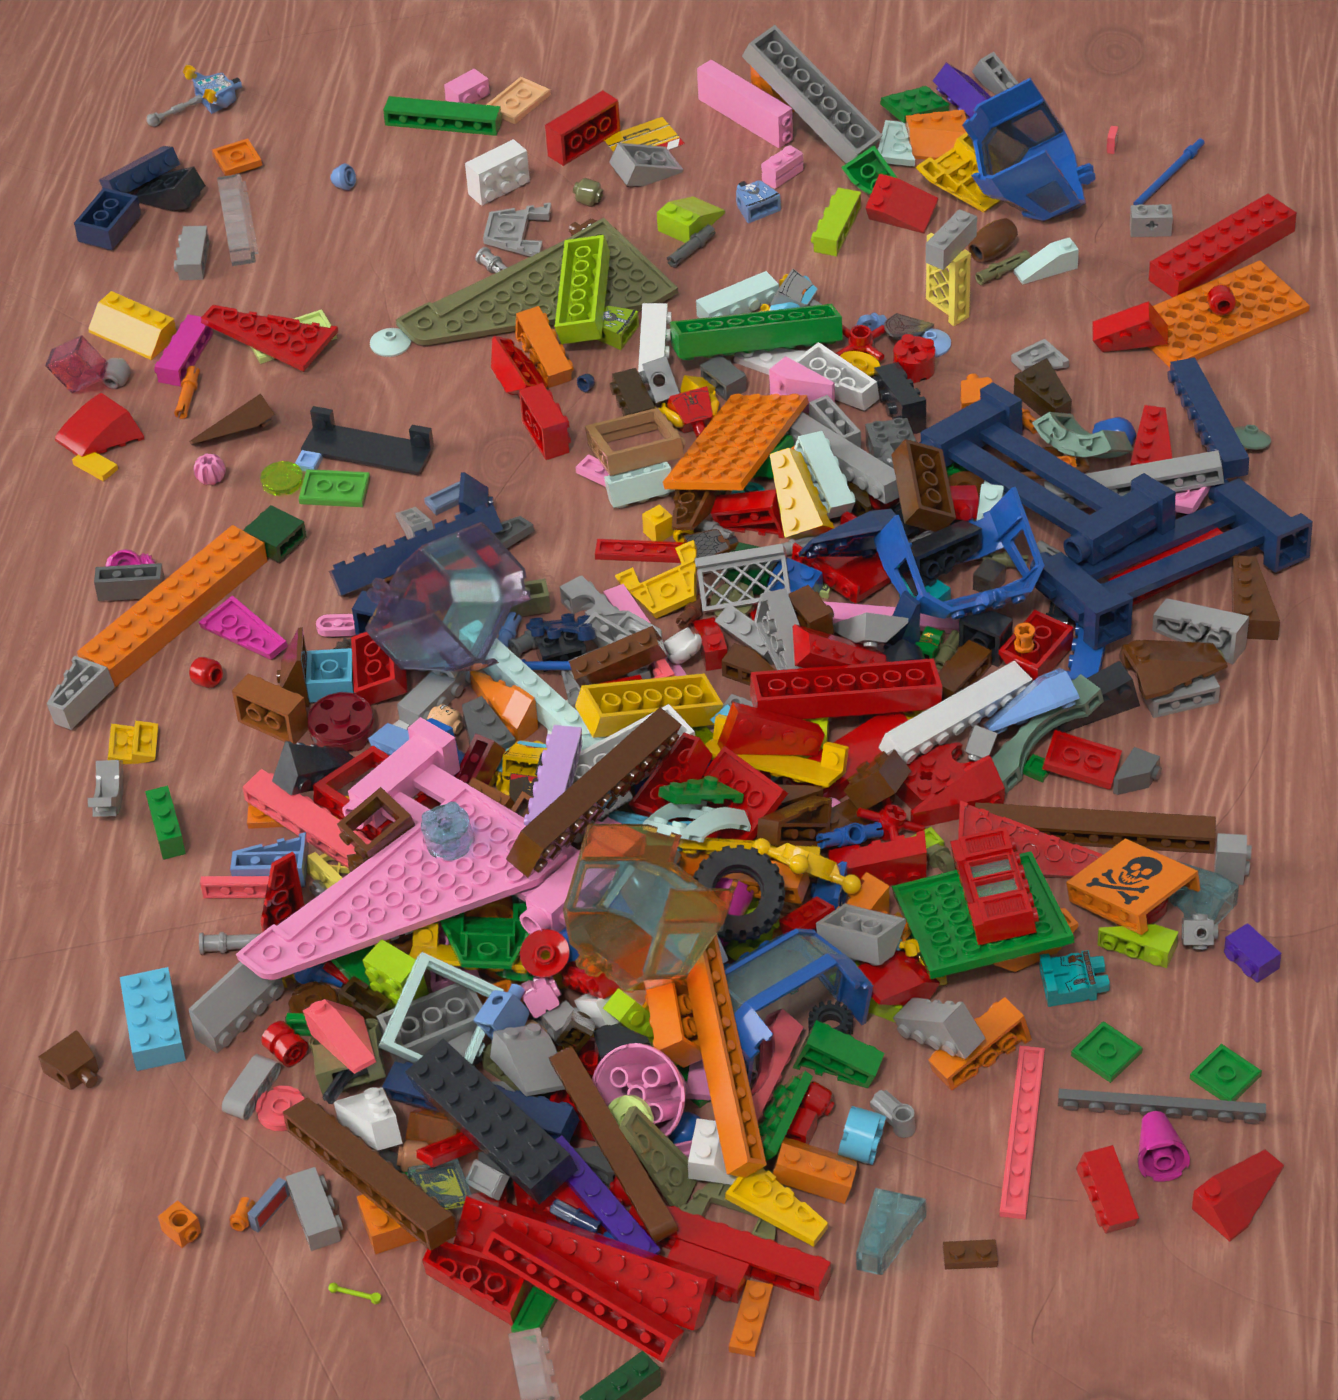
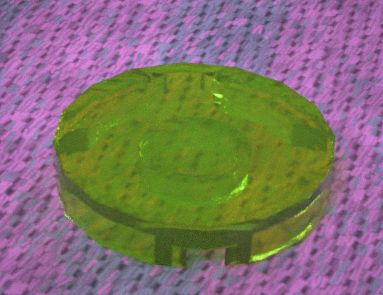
M279 461L264 468L261 472L260 481L262 488L267 493L272 495L286 493L287 495L301 487L303 473L297 464L289 461Z

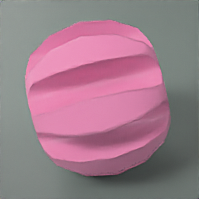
M207 453L195 461L194 475L202 484L215 485V483L223 479L226 468L223 460L218 455Z

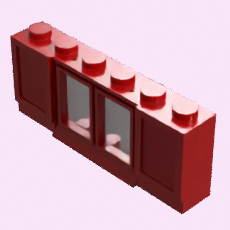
M1007 827L962 836L958 840L950 841L954 863L956 864L957 873H959L969 915H971L977 944L982 945L1036 933L1035 922H1039L1037 909L1034 906L1023 865H1021L1014 837H1009Z

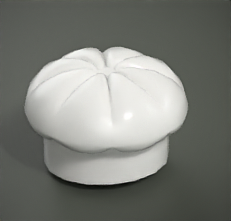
M687 627L663 642L666 651L669 653L668 660L671 663L680 664L694 656L702 646L701 635L693 634L690 628Z

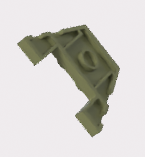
M709 1182L702 1190L699 1189L693 1194V1199L687 1205L683 1204L680 1207L682 1211L699 1214L704 1217L710 1203H714L758 1217L725 1199V1193L731 1184ZM759 1218L752 1234L775 1241L776 1226Z

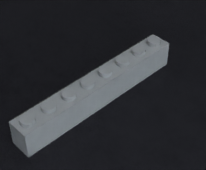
M801 412L785 435L793 436L795 446L798 436L823 431L825 438H828L830 441L831 451L837 457L841 473L846 476L847 481L853 482L860 489L867 491L868 494L884 504L899 498L895 471L892 467L805 413Z
M1218 450L1086 474L1120 496L1131 492V480L1143 473L1175 492L1224 484ZM1044 481L1046 489L1079 509L1089 507L1052 483Z

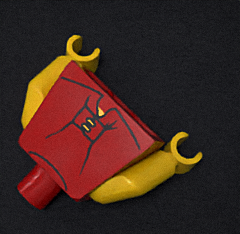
M705 386L669 396L667 407L665 403H662V407L658 409L662 414L666 415L668 421H671L674 426L680 428L683 433L694 431L696 438H698L717 414L720 403L716 397V391H712V394H709L708 387Z

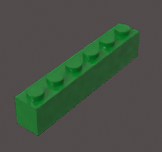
M389 96L383 109L385 126L497 136L502 124L501 106Z

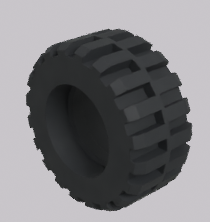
M729 845L722 847V851L717 852L715 850L709 854L708 859L702 860L693 876L692 886L711 896H714V890L718 881L732 873L746 874L752 877L760 887L761 899L753 912L741 916L726 913L723 931L716 932L718 937L724 939V942L731 943V940L738 941L739 944L746 943L748 939L753 941L759 939L761 934H767L774 923H777L783 909L785 890L783 876L779 873L780 869L776 863L773 864L770 861V857L767 854L761 855L758 853V849L754 847L745 849L744 845H737V848H730Z

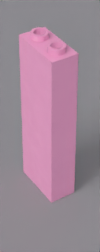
M713 60L697 68L699 100L777 148H781L793 140L791 107Z

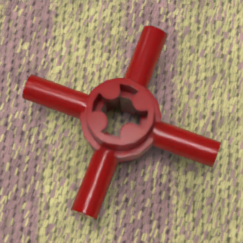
M842 324V335L848 338V346L835 354L840 356L844 352L859 351L870 354L881 362L885 355L873 347V340L886 333L884 325L871 331L865 325H856L849 330Z
M890 797L881 801L883 809L879 813L864 808L857 810V817L882 824V828H877L876 830H883V836L879 838L885 841H894L895 836H899L902 829L912 832L925 830L924 825L907 821L905 811L899 806L892 804Z

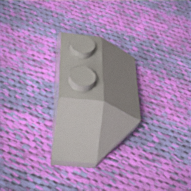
M595 611L584 622L591 623L592 627L595 628L596 638L592 639V641L599 648L650 626H653L662 638V630L630 611H608L603 613L602 611ZM646 665L639 669L642 670L643 668H648L649 665Z

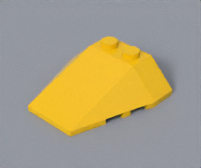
M967 132L957 138L951 150L936 160L929 157L916 166V169L929 182L982 212H986L1002 201L985 195L971 176L979 172L974 144ZM987 153L990 174L995 175L999 172L994 165L993 157L990 158Z

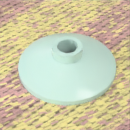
M398 328L380 330L370 340L371 350L377 355L384 357L398 356L406 352L411 345V340Z

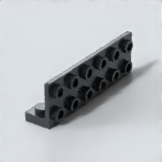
M313 406L310 411L313 427L304 441L301 451L320 453L322 457L419 475L434 448L432 428L411 425L409 429L410 439L337 426L335 425L333 409Z

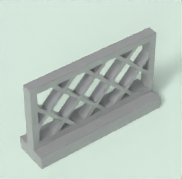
M783 543L695 558L703 613L724 610L728 604L735 608L758 604L760 598H753L749 595L755 585L765 590L764 593L771 592L770 590L779 581L785 585L788 594L791 593L786 560L787 554ZM781 561L782 569L776 576L768 568L773 562ZM757 565L762 570L753 579L746 572L751 566ZM735 569L740 573L733 583L724 577L728 570ZM765 572L774 577L768 588L758 582ZM714 573L718 578L710 587L704 582L703 574ZM743 576L752 581L745 592L736 586ZM721 579L731 585L724 595L715 590ZM735 588L743 595L738 601L731 602L727 597ZM712 592L721 598L716 605L707 606V598Z

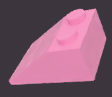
M785 356L769 369L770 395H807L809 402L828 395L835 402V383ZM809 403L802 412L809 413Z

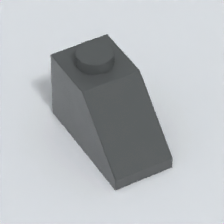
M1134 747L1114 777L1113 794L1120 795L1149 788L1152 782L1160 777L1162 767L1159 766L1160 756Z

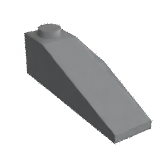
M866 612L833 623V627L836 633L855 643L864 644L863 647L877 648V645L886 643L908 623V618Z

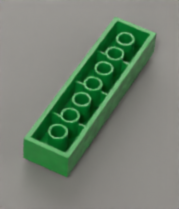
M832 304L670 322L671 346L678 357L683 360H692L694 357L699 356L711 358L716 354L730 356L734 355L735 352L753 353L755 350L761 349L773 351L778 347L792 349L796 345L814 346L818 342L834 344L836 341L843 340L842 316Z

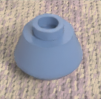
M346 163L341 164L333 170L331 182L337 188L343 190L352 189L356 182L354 169Z

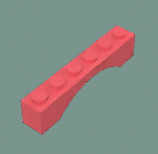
M782 1008L767 1015L764 1021L773 1033V1037L770 1041L764 1039L760 1044L758 1075L750 1089L757 1123L763 1117L762 1111L771 1100L773 1088L781 1080V1072L790 1061L792 1049L800 1041L799 1035L803 1029V1026Z

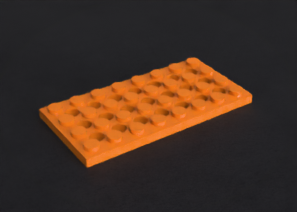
M1259 260L1154 305L1155 310L1168 324L1169 337L1168 344L1150 346L1149 348L1168 367H1170L1171 361L1194 357L1196 360H1199L1309 312L1310 305ZM1225 285L1232 290L1235 296V308L1228 315H1216L1209 308L1207 295L1215 286Z
M731 395L687 450L684 457L679 460L664 479V489L743 490L808 405L807 395Z

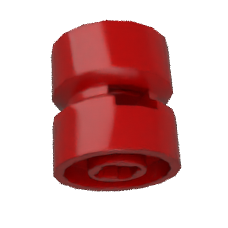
M284 1021L274 1022L262 1035V1045L286 1067L296 1065L307 1053L308 1043L300 1035L295 1034V1031Z

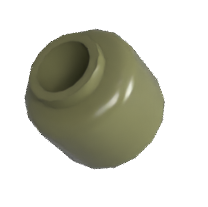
M583 178L580 182L575 183L573 193L577 202L592 207L601 201L603 189H601L599 182Z

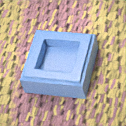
M302 450L294 464L295 470H317L323 459L322 454Z

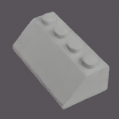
M239 962L189 1008L195 1039L216 1053L228 1046L236 1035L244 1031L253 1019L261 1015L269 1004L281 996L284 991L282 978L274 980L263 979Z

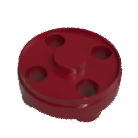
M348 692L329 694L319 699L309 711L308 729L310 737L314 744L319 747L332 746L341 747L346 751H360L366 746L368 738L372 736L375 729L373 710L367 700L357 694Z

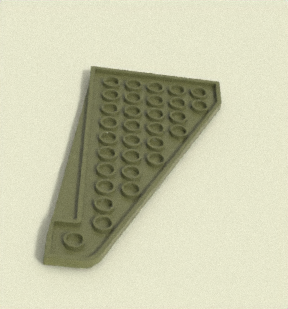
M604 217L566 239L570 240L597 235L605 236L610 250L605 307L613 306L640 311L642 310V303H662L678 294V287ZM565 240L434 303L428 302L397 318L396 325L412 342L421 346L516 331V313L537 306L540 307L543 313L547 314L549 325H555Z

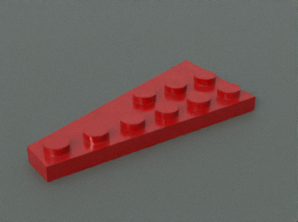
M960 800L958 839L962 836L1007 827L1009 837H1014L1019 854L1031 851L1044 877L1072 878L1103 855L1080 845L1063 841L1059 837L1042 833L1038 829L1009 818L989 813L985 809L968 805V803Z

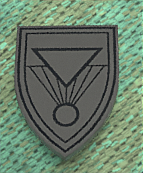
M898 313L888 318L884 323L885 331L896 341L901 340L905 334L918 336L934 327V323Z

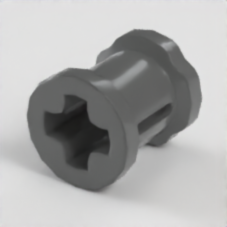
M526 630L524 635L508 640L509 648L512 653L520 657L523 652L536 648V637H532L531 631Z

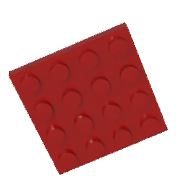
M724 746L705 770L701 779H704L705 776L716 777L719 782L743 793V802L734 803L731 799H724L723 803L717 804L707 801L706 806L715 809L730 807L745 810L751 829L746 831L726 828L715 831L705 838L753 841L758 831V819L775 812L789 793ZM682 817L680 821H694L695 819Z

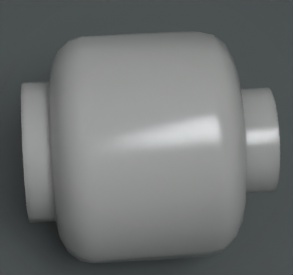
M110 358L101 370L100 377L109 388L123 387L131 374V369L124 359Z

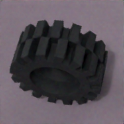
M827 1000V1005H824L822 1001L819 1003V1008L815 1005L812 1008L813 1011L809 1012V1032L816 1020L821 1023L832 1020L840 1023L834 1029L844 1034H853V1015L850 1009L847 1010V1005L843 1004L840 1007L839 1001H836L834 1005L832 1000Z

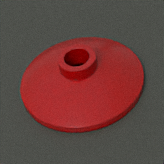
M550 929L537 930L531 933L523 941L520 949V960L523 967L530 974L541 978L551 977L561 972L566 966L570 955L566 939L560 933ZM550 953V957L547 960L542 959V955Z

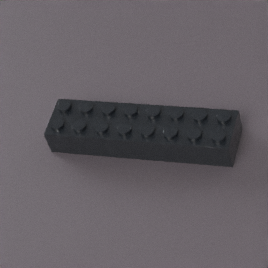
M440 1040L405 1071L413 1087L539 1205L578 1170L571 1155L446 1040Z

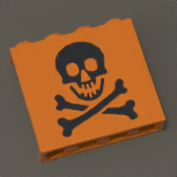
M1127 839L1122 840L1066 882L1069 902L1140 935L1148 931L1146 914L1181 887L1186 886L1190 890L1200 891L1198 870Z

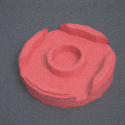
M273 1087V1090L265 1091L257 1100L256 1113L258 1120L267 1129L285 1131L287 1128L283 1111L305 1098L294 1087Z

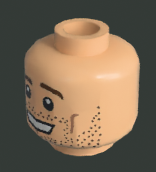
M445 704L433 707L427 718H433L452 727L454 734H458L463 726L461 713Z

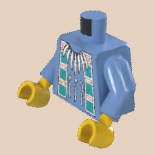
M185 65L183 73L186 79H193L195 95L202 97L201 103L211 114L222 108H227L236 101L235 90L242 88V83L238 77L229 80L223 73L204 76L198 72L195 73L196 69L193 66Z

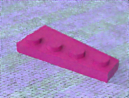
M233 595L198 622L201 628L270 660L288 647L285 639Z

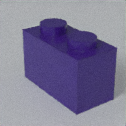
M1248 923L1225 937L1224 953L1230 961L1235 962L1246 976L1251 977L1257 983L1280 968L1281 952Z

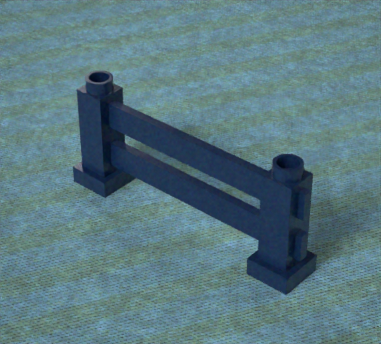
M993 382L980 389V400L920 432L921 442L919 443L942 449L946 467L956 462L991 485L1004 486V493H1007L1012 487H1016L1023 505L1071 534L1069 538L1065 539L1063 547L1068 558L1075 563L1086 560L1094 565L1151 530H1155L1163 535L1175 528L1176 492L1143 473L1131 480V492L1124 496L1118 495L1023 437L1022 399ZM986 444L992 446L1096 512L1088 515L986 452L981 447Z
M1224 478V484L1213 485L1209 489L1208 498L1214 504L1176 519L1175 528L1163 535L1155 530H1151L1094 565L1086 560L1075 563L1062 552L1051 555L1048 552L1040 553L1044 568L1035 584V588L1084 628L1083 641L1093 650H1096L1131 635L1133 598L1255 546L1264 552L1263 564L1274 573L1310 558L1313 521L1302 513L1290 517L1240 478L1231 482ZM1226 525L1233 528L1106 583L1100 584L1096 581L1195 539L1215 528L1219 529ZM1034 559L1031 562L1030 570L1035 567Z

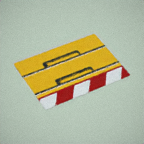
M663 117L620 131L605 140L613 152L618 143L663 146L668 150L685 144Z

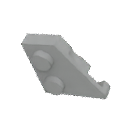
M1046 339L1011 355V362L1021 371L1048 358L1053 369L1069 367V359Z

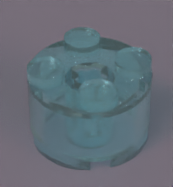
M448 802L422 814L421 831L431 856L435 858L438 856L442 857L443 860L451 861L459 859L468 853L470 845L474 843V833L467 812L458 803Z

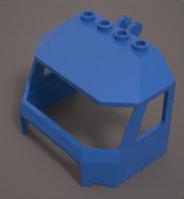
M1012 487L989 511L983 513L984 518L975 522L974 519L967 520V522L982 528V548L964 562L983 558L1005 548L1023 578L1000 588L942 602L930 595L929 592H926L910 548L912 543L908 542L899 515H895L873 540L883 568L900 596L902 592L908 591L902 580L903 576L898 568L907 560L918 591L915 599L920 602L921 614L941 619L952 617V620L964 617L966 613L972 612L975 615L984 612L985 608L992 607L995 610L1004 607L1005 603L1019 604L1026 600L1025 597L1032 592L1044 568V563L1016 487ZM1023 531L1035 561V567L1030 571L1014 543V539Z

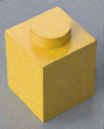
M660 504L642 514L643 533L652 541H664L673 536V516Z

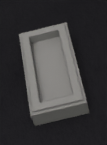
M475 1159L465 1183L489 1197L499 1200L510 1176Z

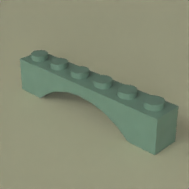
M1080 674L1076 679L1071 680L1080 697L1075 700V705L1065 709L1060 706L1034 716L1027 725L1019 729L1010 741L1005 742L994 756H991L1005 787V794L1022 779L1028 755L1045 734L1065 722L1088 717L1104 702L1101 689Z

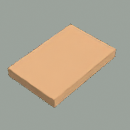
M520 77L486 105L501 106L502 119L516 124L551 95V90Z

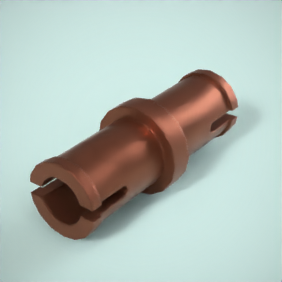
M700 593L697 595L696 601L688 603L684 608V612L676 619V624H678L679 628L685 629L689 627L695 619L701 616L702 602ZM710 598L707 599V605L711 602Z

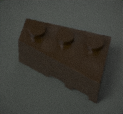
M1048 358L1014 375V395L1022 399V402L1042 417L1049 412L1071 414L1072 399Z

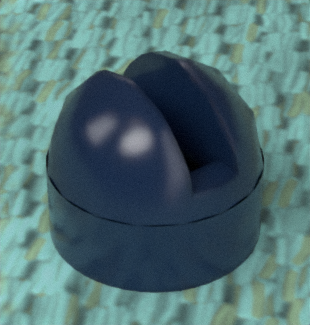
M591 374L579 376L577 378L579 389L583 392L592 389L595 385L594 376Z

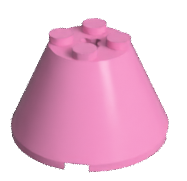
M641 1043L617 1047L600 1061L592 1078L607 1107L618 1097L636 1095L645 1100L649 1105L654 1117V1124L667 1137L678 1125L683 1113L689 1086L675 1064L659 1049Z

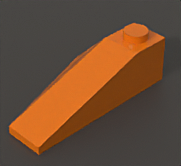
M475 670L470 671L473 691L478 697L482 696L514 736L515 742L524 741L538 730L535 697L516 685L508 687L505 681L499 680L495 682L489 675Z

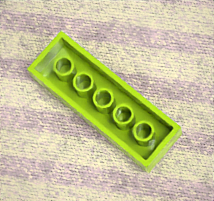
M604 235L570 239L564 242L555 329L561 344L596 340L602 337L610 250Z

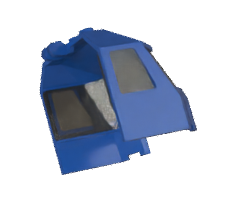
M1031 78L976 105L973 110L974 115L970 120L966 119L962 126L973 141L979 173H974L971 176L985 195L993 199H999L1022 212L1023 217L1043 221L1068 213L1086 204L1082 184L1088 185L1095 181L1094 167L1090 163L1078 167L1076 154L1065 129Z

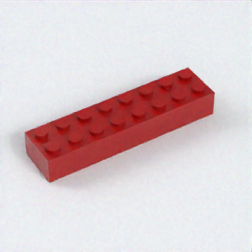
M1267 193L1150 261L1148 281L1172 298L1208 283L1295 232L1297 212Z
M934 659L751 672L750 696L753 707L798 719H817L928 710L942 701V684Z

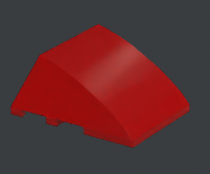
M99 393L85 403L67 420L55 436L57 443L76 456L80 455L81 457L94 452L98 454L107 452V448L116 445L120 447L126 446V442L134 439L138 441L145 440L144 435L129 411L103 393Z

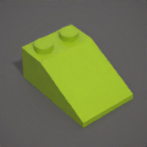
M694 196L669 201L657 211L658 231L686 243L694 233L697 234L706 225L712 226L725 214V210Z

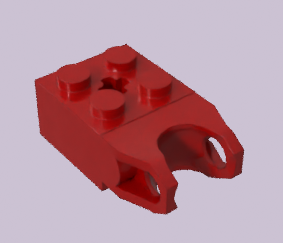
M960 742L938 746L907 764L911 772L895 794L913 809L931 794L936 793L938 795L942 792L950 779L956 781L965 774L963 769L976 761L967 763L957 762V759L962 755L963 745Z

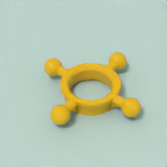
M763 838L757 839L752 847L758 849V853L761 855L765 853L769 857L788 864L791 871L796 874L807 872L811 878L820 877L841 885L847 894H855L861 888V881L857 876L840 875L836 862L795 845L786 843L775 849L771 847L768 840Z

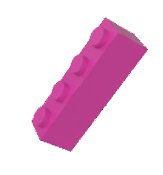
M189 314L186 316L185 320L180 323L176 334L172 336L170 344L164 349L162 357L156 362L154 371L157 373L159 383L181 387V382L186 376L187 368L194 366L213 335V330L211 327L201 323L200 316Z

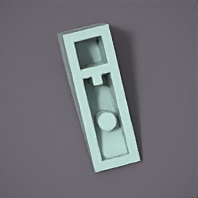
M1070 237L1052 242L1016 267L1014 274L1023 285L1077 269L1079 249Z

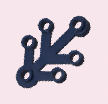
M573 613L563 614L561 619L544 621L543 618L537 617L530 619V622L526 624V629L531 631L532 637L543 636L547 632L549 639H556L561 637V631L577 633L578 640L580 641L596 638L595 628L592 627V624L584 623L590 615L577 617L578 621H575Z

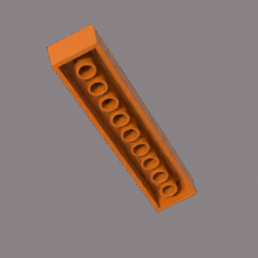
M234 525L230 526L77 651L78 657L106 666L114 686L117 687L268 562L264 542Z

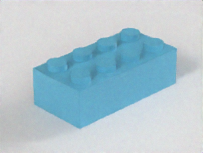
M166 967L120 977L136 1071L186 1061L169 968Z

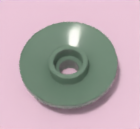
M1249 424L1234 427L1244 448L1264 449L1271 444V437L1255 425Z

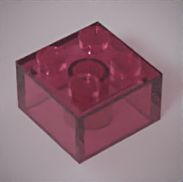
M81 335L51 349L45 366L73 394L103 380L108 362Z

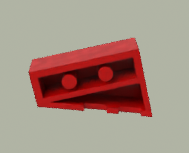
M776 489L716 496L711 515L713 520L719 523V526L740 533H745L748 530L758 532V535L765 536L766 533L777 534L778 538L785 539Z
M1111 1145L1083 1153L1076 1171L1095 1210L1098 1225L1102 1226L1105 1234L1135 1226L1139 1216L1114 1146Z

